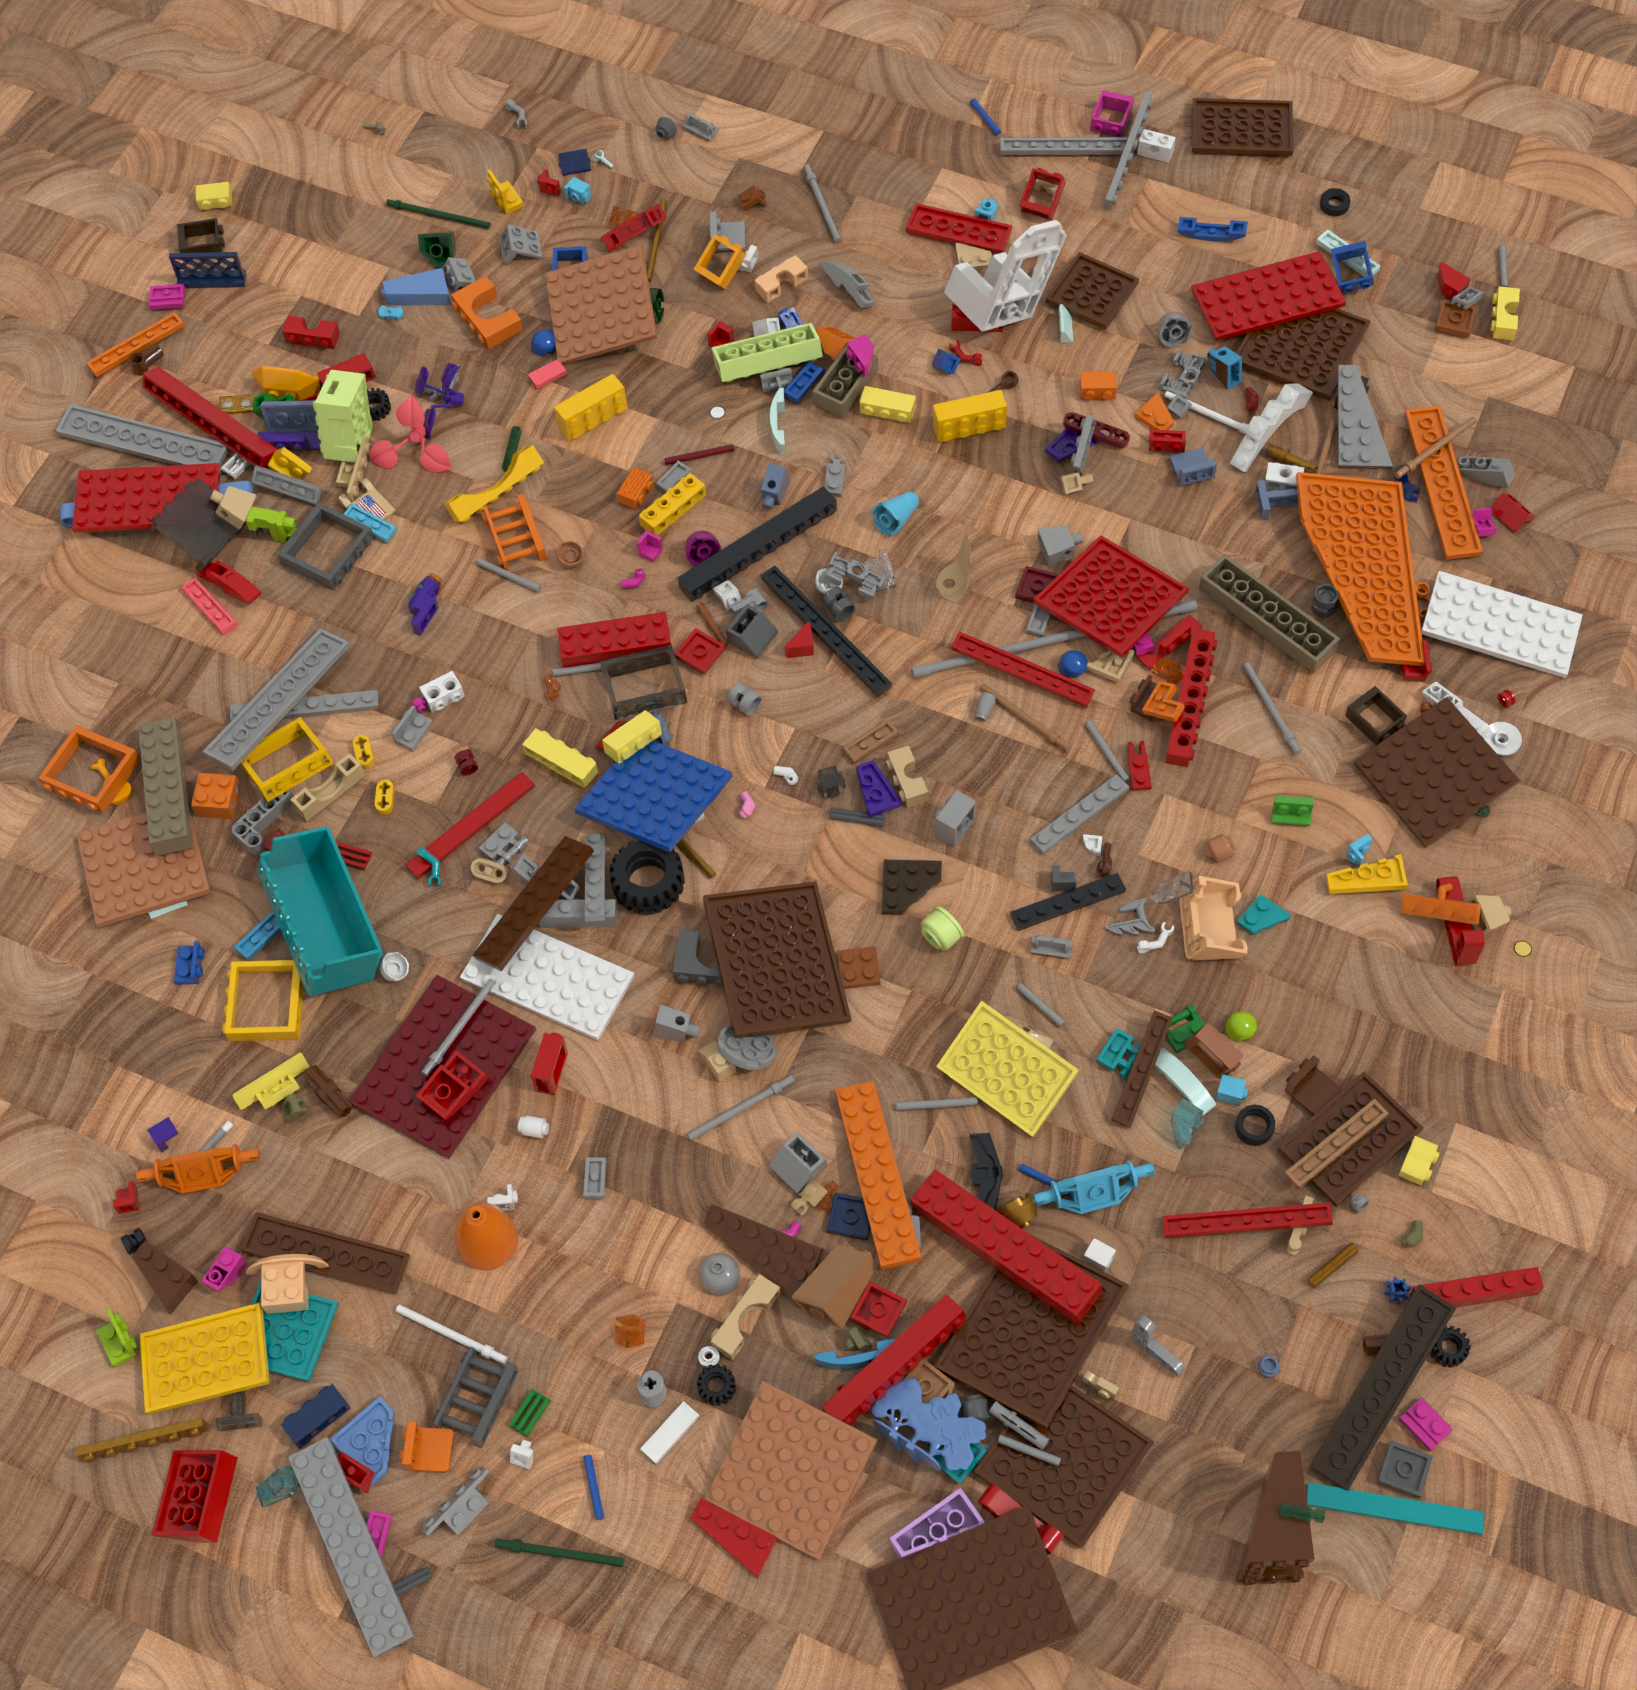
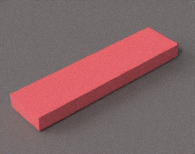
M196 577L181 587L187 597L223 636L238 626L234 618Z

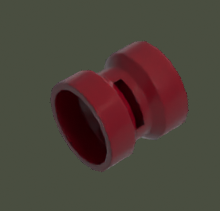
M462 750L455 755L454 758L459 765L461 775H471L478 770V765L473 760L474 756L471 750Z

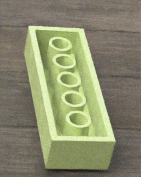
M812 323L712 347L714 364L722 382H730L737 378L749 377L753 374L765 373L769 370L781 369L784 366L797 365L804 361H813L823 357L820 338Z

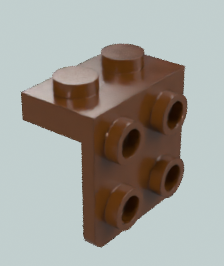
M1314 1055L1309 1060L1306 1058L1300 1064V1070L1297 1073L1292 1072L1288 1076L1285 1092L1312 1115H1315L1341 1091V1087L1317 1068L1320 1060Z

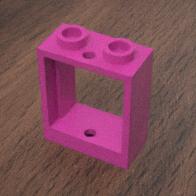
M1102 90L1091 118L1090 130L1122 137L1133 110L1134 97ZM1103 107L1125 112L1121 124L1099 119Z

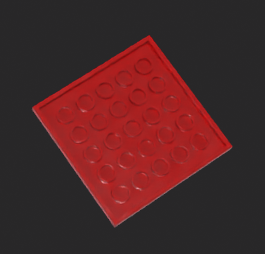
M1100 535L1034 598V604L1123 658L1188 593L1189 588Z

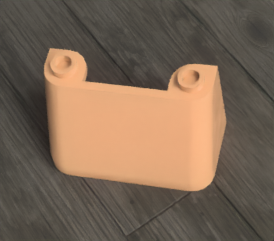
M1198 876L1181 890L1179 903L1187 959L1196 961L1240 959L1248 954L1246 941L1244 939H1236L1233 906L1241 899L1239 883Z

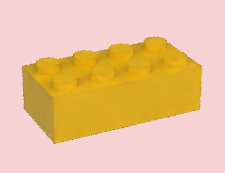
M614 374L607 376L554 406L558 429L568 441L580 437L585 432L593 430L596 426L607 422L610 418L628 409L625 388Z
M1002 390L933 405V429L938 443L1006 428L1007 404Z

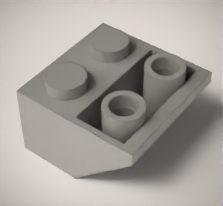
M796 1132L783 1144L769 1165V1168L798 1195L812 1179L814 1180L827 1168L826 1158L800 1133Z

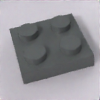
M1390 1441L1377 1483L1420 1499L1433 1456Z

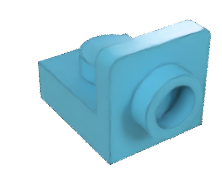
M1369 834L1356 840L1348 847L1347 857L1357 867H1360L1363 863V855L1370 850L1373 839Z

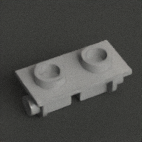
M687 113L685 116L687 122L683 127L708 140L719 130L713 123L701 120L693 113Z
M1034 935L1031 953L1070 959L1073 940Z

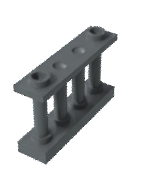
M470 1347L469 1351H466L461 1359L462 1365L441 1409H437L434 1414L433 1424L436 1428L442 1429L445 1423L469 1433L474 1445L483 1448L519 1370L517 1365L508 1362L506 1367L500 1368L476 1358L477 1352L475 1348ZM475 1366L499 1376L500 1381L497 1387H490L468 1378L467 1375L471 1367ZM462 1385L489 1395L491 1400L488 1406L485 1405L483 1407L458 1397ZM453 1404L479 1414L482 1418L479 1425L472 1426L448 1416Z

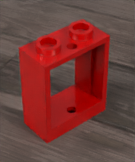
M1032 168L1019 204L1020 211L1053 220L1066 184L1063 175L1059 173L1051 174L1042 168ZM1037 179L1058 185L1050 208L1029 202Z
M544 1033L530 1075L536 1092L555 1096L568 1055L564 1037L558 1033Z

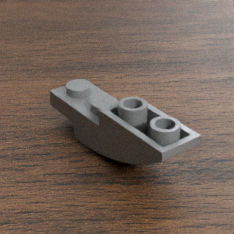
M822 260L819 262L823 271L832 279L833 284L838 288L845 287L858 306L867 308L875 304L874 299L866 290L869 286L868 282L858 272L839 261Z

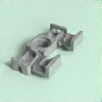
M1179 348L1173 359V365L1177 367L1178 365L1183 366L1184 371L1179 381L1177 379L1176 381L1175 379L1171 380L1169 373L1166 372L1160 383V390L1173 392L1176 395L1179 394L1188 400L1187 394L1190 388L1194 389L1201 376V368L1204 364L1207 365V357L1195 353L1189 356L1183 354L1182 349ZM1188 375H1192L1195 378L1192 380H1188L1185 377Z
M835 552L829 563L828 568L830 570L825 579L840 586L842 583L841 577L846 576L863 585L862 588L859 587L857 594L872 600L875 592L880 590L886 575L883 574V577L872 573L868 571L869 566L854 559L851 562L836 556L837 552ZM859 568L862 573L856 575L852 572V569Z

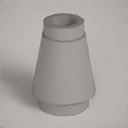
M983 692L978 697L975 715L977 720L986 721V718L996 704V697L994 695Z

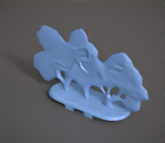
M915 1377L906 1378L898 1385L892 1386L881 1400H877L871 1407L872 1414L879 1418L888 1417L891 1427L879 1420H873V1424L884 1436L892 1441L895 1449L901 1453L903 1450H906L914 1462L919 1464L922 1461L937 1471L941 1470V1466L933 1456L940 1454L944 1457L946 1467L949 1470H958L960 1468L966 1470L974 1460L973 1452L969 1446L970 1443H978L986 1438V1425L984 1422L972 1416L958 1418L961 1403L957 1393L947 1395L946 1398L933 1397L929 1403H923L921 1398L922 1388ZM888 1409H891L890 1415L887 1413ZM896 1409H898L901 1414L898 1422H896L897 1418L894 1417V1411ZM902 1419H907V1422L901 1423ZM899 1426H911L915 1430L913 1438L908 1440L897 1432ZM921 1440L931 1443L929 1453L915 1445L916 1441ZM941 1445H944L943 1450H938Z

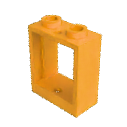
M714 234L693 270L726 290L747 254L742 251L743 247L737 243L730 244V239L721 234L719 237ZM721 243L733 250L734 254L719 278L705 268Z

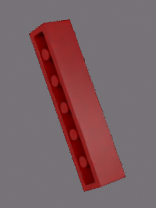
M1538 1267L1422 1285L1456 1308L1539 1295L1544 1287ZM1417 1286L1413 1287L1410 1293V1297L1412 1296Z

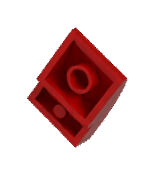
M456 1050L444 1066L441 1064L417 1093L416 1097L447 1120L476 1094L490 1076Z

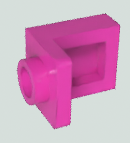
M1480 508L1473 511V519L1478 536L1496 535L1497 528L1491 520V508Z

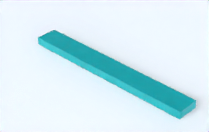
M1309 1482L1307 1484L1306 1498L1307 1505L1310 1507L1476 1535L1483 1534L1484 1512L1351 1489L1347 1491L1344 1488Z

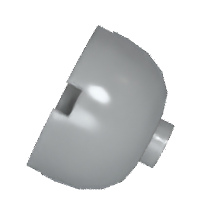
M1179 312L1165 314L1157 324L1158 338L1164 346L1169 348L1180 347L1178 344L1186 343L1192 335L1193 328L1189 319Z
M715 1253L703 1260L698 1276L702 1288L707 1293L724 1296L736 1289L740 1279L738 1264L731 1256L724 1253Z

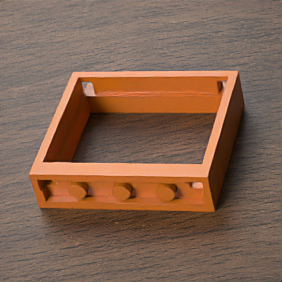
M76 725L38 779L43 784L42 787L46 788L49 792H57L64 799L68 797L78 805L84 804L92 811L98 810L105 813L140 763L141 757L135 749ZM81 742L123 759L96 797L55 780Z

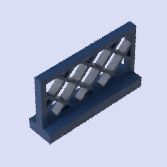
M237 252L169 253V259L177 277V284H184L185 289L245 287L247 273L242 268ZM227 258H234V261H233V262H230V261H228V260H226V259H227ZM175 259H180V260H182V261H184V262H183V263H180V262L176 261ZM192 259H198V260H200V262L197 263V262L193 261ZM209 259H216L217 262L215 263ZM206 263V264L210 265L211 267H210V268H207V267L203 266V264ZM223 263V264L227 265L228 267H227V268H224V267L220 266V264ZM187 264H190V265L194 266V268L191 269V268L187 267L186 265H187Z

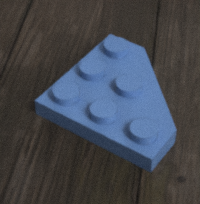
M381 1396L330 1439L340 1452L343 1451L375 1472L370 1487H373L388 1473L395 1413Z

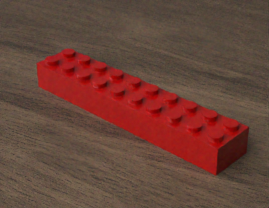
M936 1169L910 1198L913 1211L1076 1325L1080 1323L1103 1294L1102 1283Z

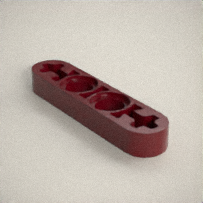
M1069 412L1063 419V426L1067 430L1082 434V429L1078 427V424L1082 422V419H1086V417ZM1095 420L1096 425L1092 439L1117 448H1125L1130 440L1128 432ZM1101 430H1106V431H1108V432H1109V436H1106V437H1105V436H1102V435L1100 434V431H1101Z

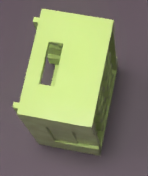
M330 370L329 374L326 375V381L316 401H313V408L317 414L315 416L316 425L319 426L318 437L321 440V453H323L324 459L356 462L363 436H367L369 440L373 431L365 374Z

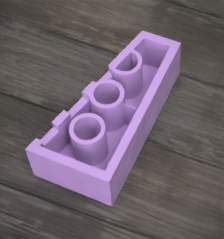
M959 1488L890 1537L888 1543L898 1558L902 1559L985 1522L963 1490Z

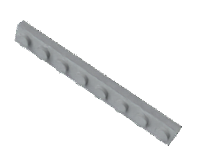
M1146 91L1106 196L1105 209L1110 210L1112 204L1117 202V190L1121 191L1123 185L1122 177H1126L1129 168L1126 166L1128 163L1131 164L1134 155L1132 150H1136L1139 140L1136 139L1138 136L1141 137L1144 128L1142 123H1146L1149 114L1147 110H1151L1154 100L1151 99L1152 92Z
M1128 137L1001 138L1000 155H1122Z
M378 690L303 697L283 719L379 709ZM248 703L230 705V722Z

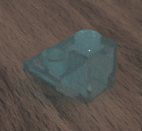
M1183 1098L1172 1113L1170 1121L1177 1148L1180 1150L1184 1145L1188 1146L1194 1137L1192 1135L1195 1128L1199 1130L1204 1122L1202 1118L1204 1111Z
M285 1467L274 1471L256 1487L261 1506L267 1507L294 1496L301 1490V1486L293 1468Z

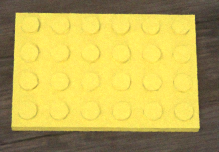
M983 1001L979 1003L936 1066L1032 1137L1037 1134L1080 1071Z

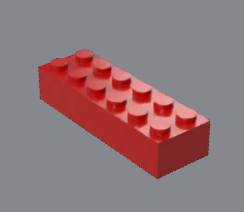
M666 612L557 628L563 668L672 654Z

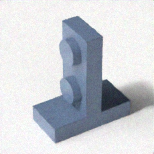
M1257 481L1255 493L1261 520L1269 519L1271 507L1298 505L1297 489L1291 488L1289 490H1272L1267 492L1265 481Z

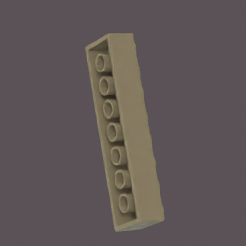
M1224 554L1201 576L1199 585L1201 591L1312 673H1315L1337 651L1340 641L1338 636Z
M175 717L138 725L149 844L155 856L193 848L181 729Z

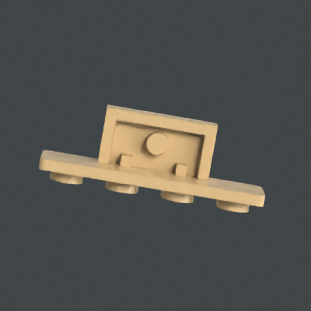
M363 436L356 462L342 461L337 476L336 485L348 488L347 496L350 502H353L355 496H358L359 482L363 480V469L367 466V455L372 447L367 436Z

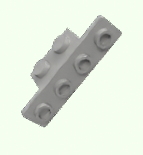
M484 1467L476 1468L470 1474V1479L455 1489V1495L449 1501L445 1500L439 1506V1511L424 1521V1527L421 1529V1532L429 1536L444 1521L455 1534L459 1535L489 1504L475 1489L489 1471Z

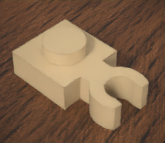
M1088 1370L1084 1374L1082 1382L1093 1386L1098 1391L1099 1396L1104 1399H1115L1119 1390L1118 1386L1102 1377L1098 1378Z

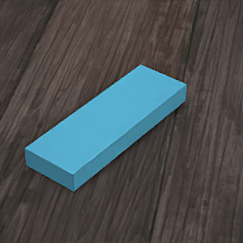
M353 503L344 512V515L370 527L374 537L386 543L397 531L396 526Z

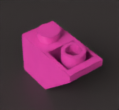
M864 334L847 342L846 354L849 360H853L857 371L861 372L864 377H867L874 359V345L867 335Z
M225 1246L201 1282L220 1292L238 1279L248 1263L242 1255Z

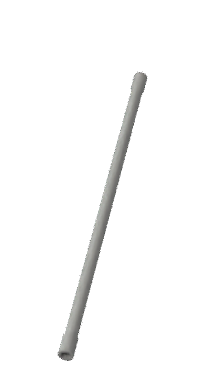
M1195 600L1179 603L1164 617L1197 611V603ZM1074 629L999 648L1014 654L1085 637V635ZM961 656L912 667L911 671L913 678H918L979 661L967 656Z

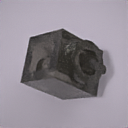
M836 766L818 770V781L816 784L819 793H823L824 799L829 797L835 798L843 794L842 788H845L846 784L842 771H837Z

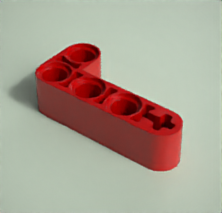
M991 1483L978 1500V1504L995 1518L1022 1508L1009 1495ZM1034 1517L1047 1553L1051 1555L1063 1538V1534L1050 1524L1044 1525Z

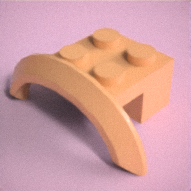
M307 1254L276 1255L257 1260L247 1268L246 1275H255L258 1270L262 1269L261 1307L266 1314L308 1310L305 1264L314 1265L318 1268H326L329 1265L321 1258Z

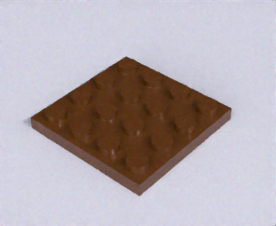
M1079 252L1046 297V303L1058 309L1060 304H1062L1070 314L1106 330L1139 284V278Z

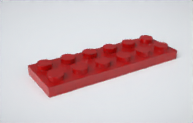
M918 203L915 204L906 226V233L953 244L961 243L996 254L1004 252L1012 232V225Z

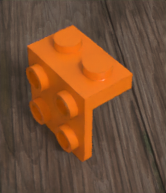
M408 1421L407 1428L403 1430L405 1446L400 1451V1462H402L407 1471L448 1472L454 1436L451 1429L420 1428L417 1422Z

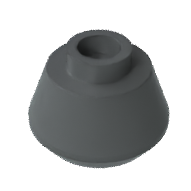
M661 117L658 119L655 130L659 138L668 139L676 135L677 127L670 118Z

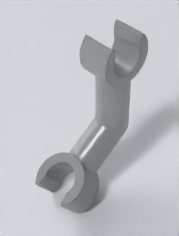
M508 99L505 102L507 104L505 109L518 113L517 128L519 129L520 124H525L527 129L525 110L516 105L512 99Z
M458 373L454 376L449 387L450 389H453L454 385L457 384L459 377L456 376ZM432 389L426 391L427 395L434 394L428 397L430 402H434L439 396L444 395Z

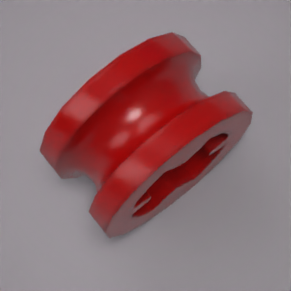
M1505 689L1503 693L1500 692L1497 695L1499 703L1504 708H1508L1510 704L1513 705L1516 702L1514 694L1509 689Z

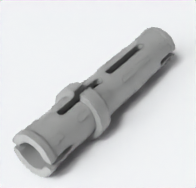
M997 1401L991 1407L989 1413L1004 1422V1426L1007 1428L1011 1427L1041 1450L1046 1447L1050 1439L1017 1417V1413L1014 1411L1010 1412Z

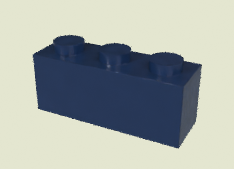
M331 1384L330 1386L323 1387L315 1398L304 1402L301 1409L296 1413L289 1414L280 1425L295 1445L301 1449L349 1411L351 1407L335 1386Z

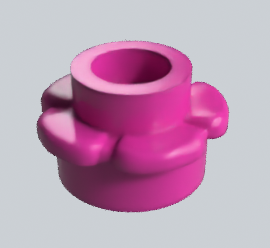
M419 697L411 703V706L416 707L418 713H423L428 708L424 697Z

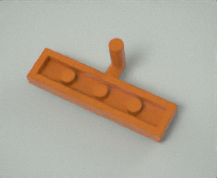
M1448 883L1439 886L1437 898L1403 893L1400 913L1479 924L1481 904L1445 899L1446 892L1453 889V886Z

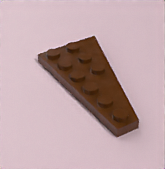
M711 1204L704 1224L761 1275L779 1286L780 1292L798 1308H801L792 1299V1296L817 1268L824 1249Z

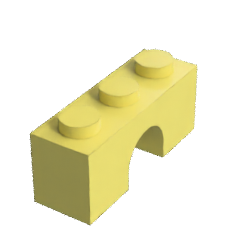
M1499 286L1497 293L1493 294L1492 304H1495V307L1492 308L1491 317H1494V320H1492L1490 331H1493V338L1515 339L1518 316L1508 313H1516L1519 304V288Z

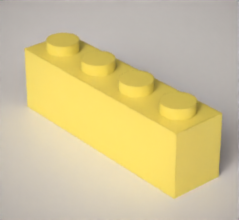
M535 728L522 744L526 755L584 789L598 773L596 762L592 758H586L577 749L567 747L559 739L555 740L546 731H540Z

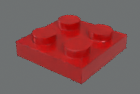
M695 628L674 653V657L705 675L725 651L726 646Z

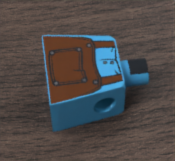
M1226 346L1218 350L1211 349L1208 351L1207 357L1211 360V372L1227 390L1242 382L1241 356Z

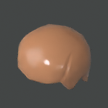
M574 541L562 542L556 550L557 560L562 566L567 568L578 566L584 558L583 548Z

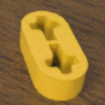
M358 735L353 740L356 760L362 765L363 769H369L375 763L371 743L366 735ZM360 742H364V749H361ZM363 755L367 756V762H364Z
M381 780L376 786L375 808L380 815H388L393 810L395 790L392 782L389 780ZM385 787H388L389 789H387L386 794H384L383 790L385 789ZM386 801L387 805H385V808H381L383 802Z

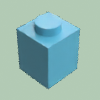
M1222 1074L1216 1100L1240 1106L1241 1100H1246L1248 1089L1245 1088L1246 1081Z

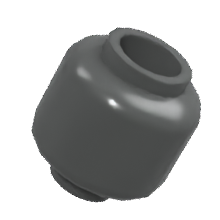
M981 1395L965 1397L964 1402L961 1403L960 1408L963 1418L972 1416L982 1422L990 1419L988 1401L985 1398H981Z

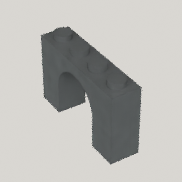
M679 930L673 966L674 980L680 983L696 982L699 985L716 984L719 987H723L719 969L707 968L697 959L700 943L699 932Z

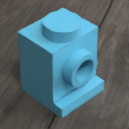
M573 177L564 187L567 200L571 198L573 201L584 205L592 197L590 185L576 177Z
M992 198L988 200L982 199L979 207L975 210V217L994 221L998 214L999 203Z

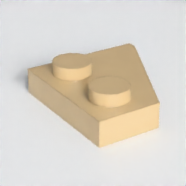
M955 243L958 264L968 262L976 271L987 270L992 257L991 251Z

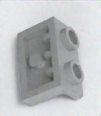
M411 706L409 710L405 711L399 724H396L392 730L394 742L413 752L433 726V720L418 713L416 707Z

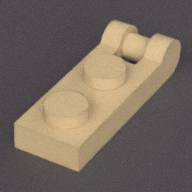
M1305 1196L1303 1205L1312 1204L1314 1198ZM1308 1227L1293 1229L1286 1249L1290 1256H1296L1299 1253L1302 1244L1299 1239L1300 1235L1305 1237Z

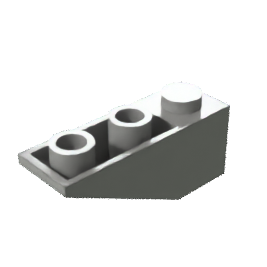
M1460 456L1457 461L1461 474L1491 486L1509 487L1515 475L1510 459Z

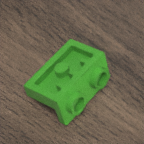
M1275 795L1272 805V823L1310 826L1314 798Z

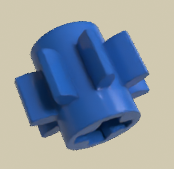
M1395 1276L1393 1283L1390 1281L1386 1282L1385 1286L1389 1289L1385 1290L1384 1295L1389 1296L1390 1303L1398 1301L1400 1305L1403 1298L1405 1300L1409 1299L1410 1295L1406 1292L1410 1291L1411 1286H1407L1405 1278L1398 1280Z

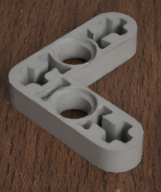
M1141 1315L1134 1323L1131 1338L1171 1374L1179 1377L1186 1369L1185 1365L1154 1339L1155 1324L1146 1316Z

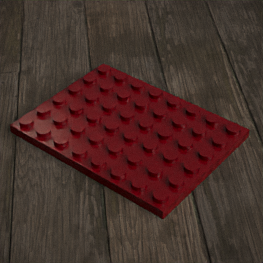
M436 975L356 1089L349 1102L358 1110L450 1159L536 1031V1027L483 1000L442 1056L443 1060L440 1064L434 1067L428 1077L424 1076L421 1071L429 1062V1057L438 1050L477 996ZM457 1050L490 1076V1078L461 1109L445 1120L416 1097V1095L441 1064L444 1066Z

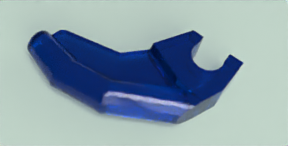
M1400 465L1399 468L1396 470V472H1397L1399 469H1401V468L1403 467V465ZM1408 472L1399 479L1395 477L1394 482H1402L1404 499L1417 503L1419 496L1413 494L1419 495L1420 488L1410 483Z

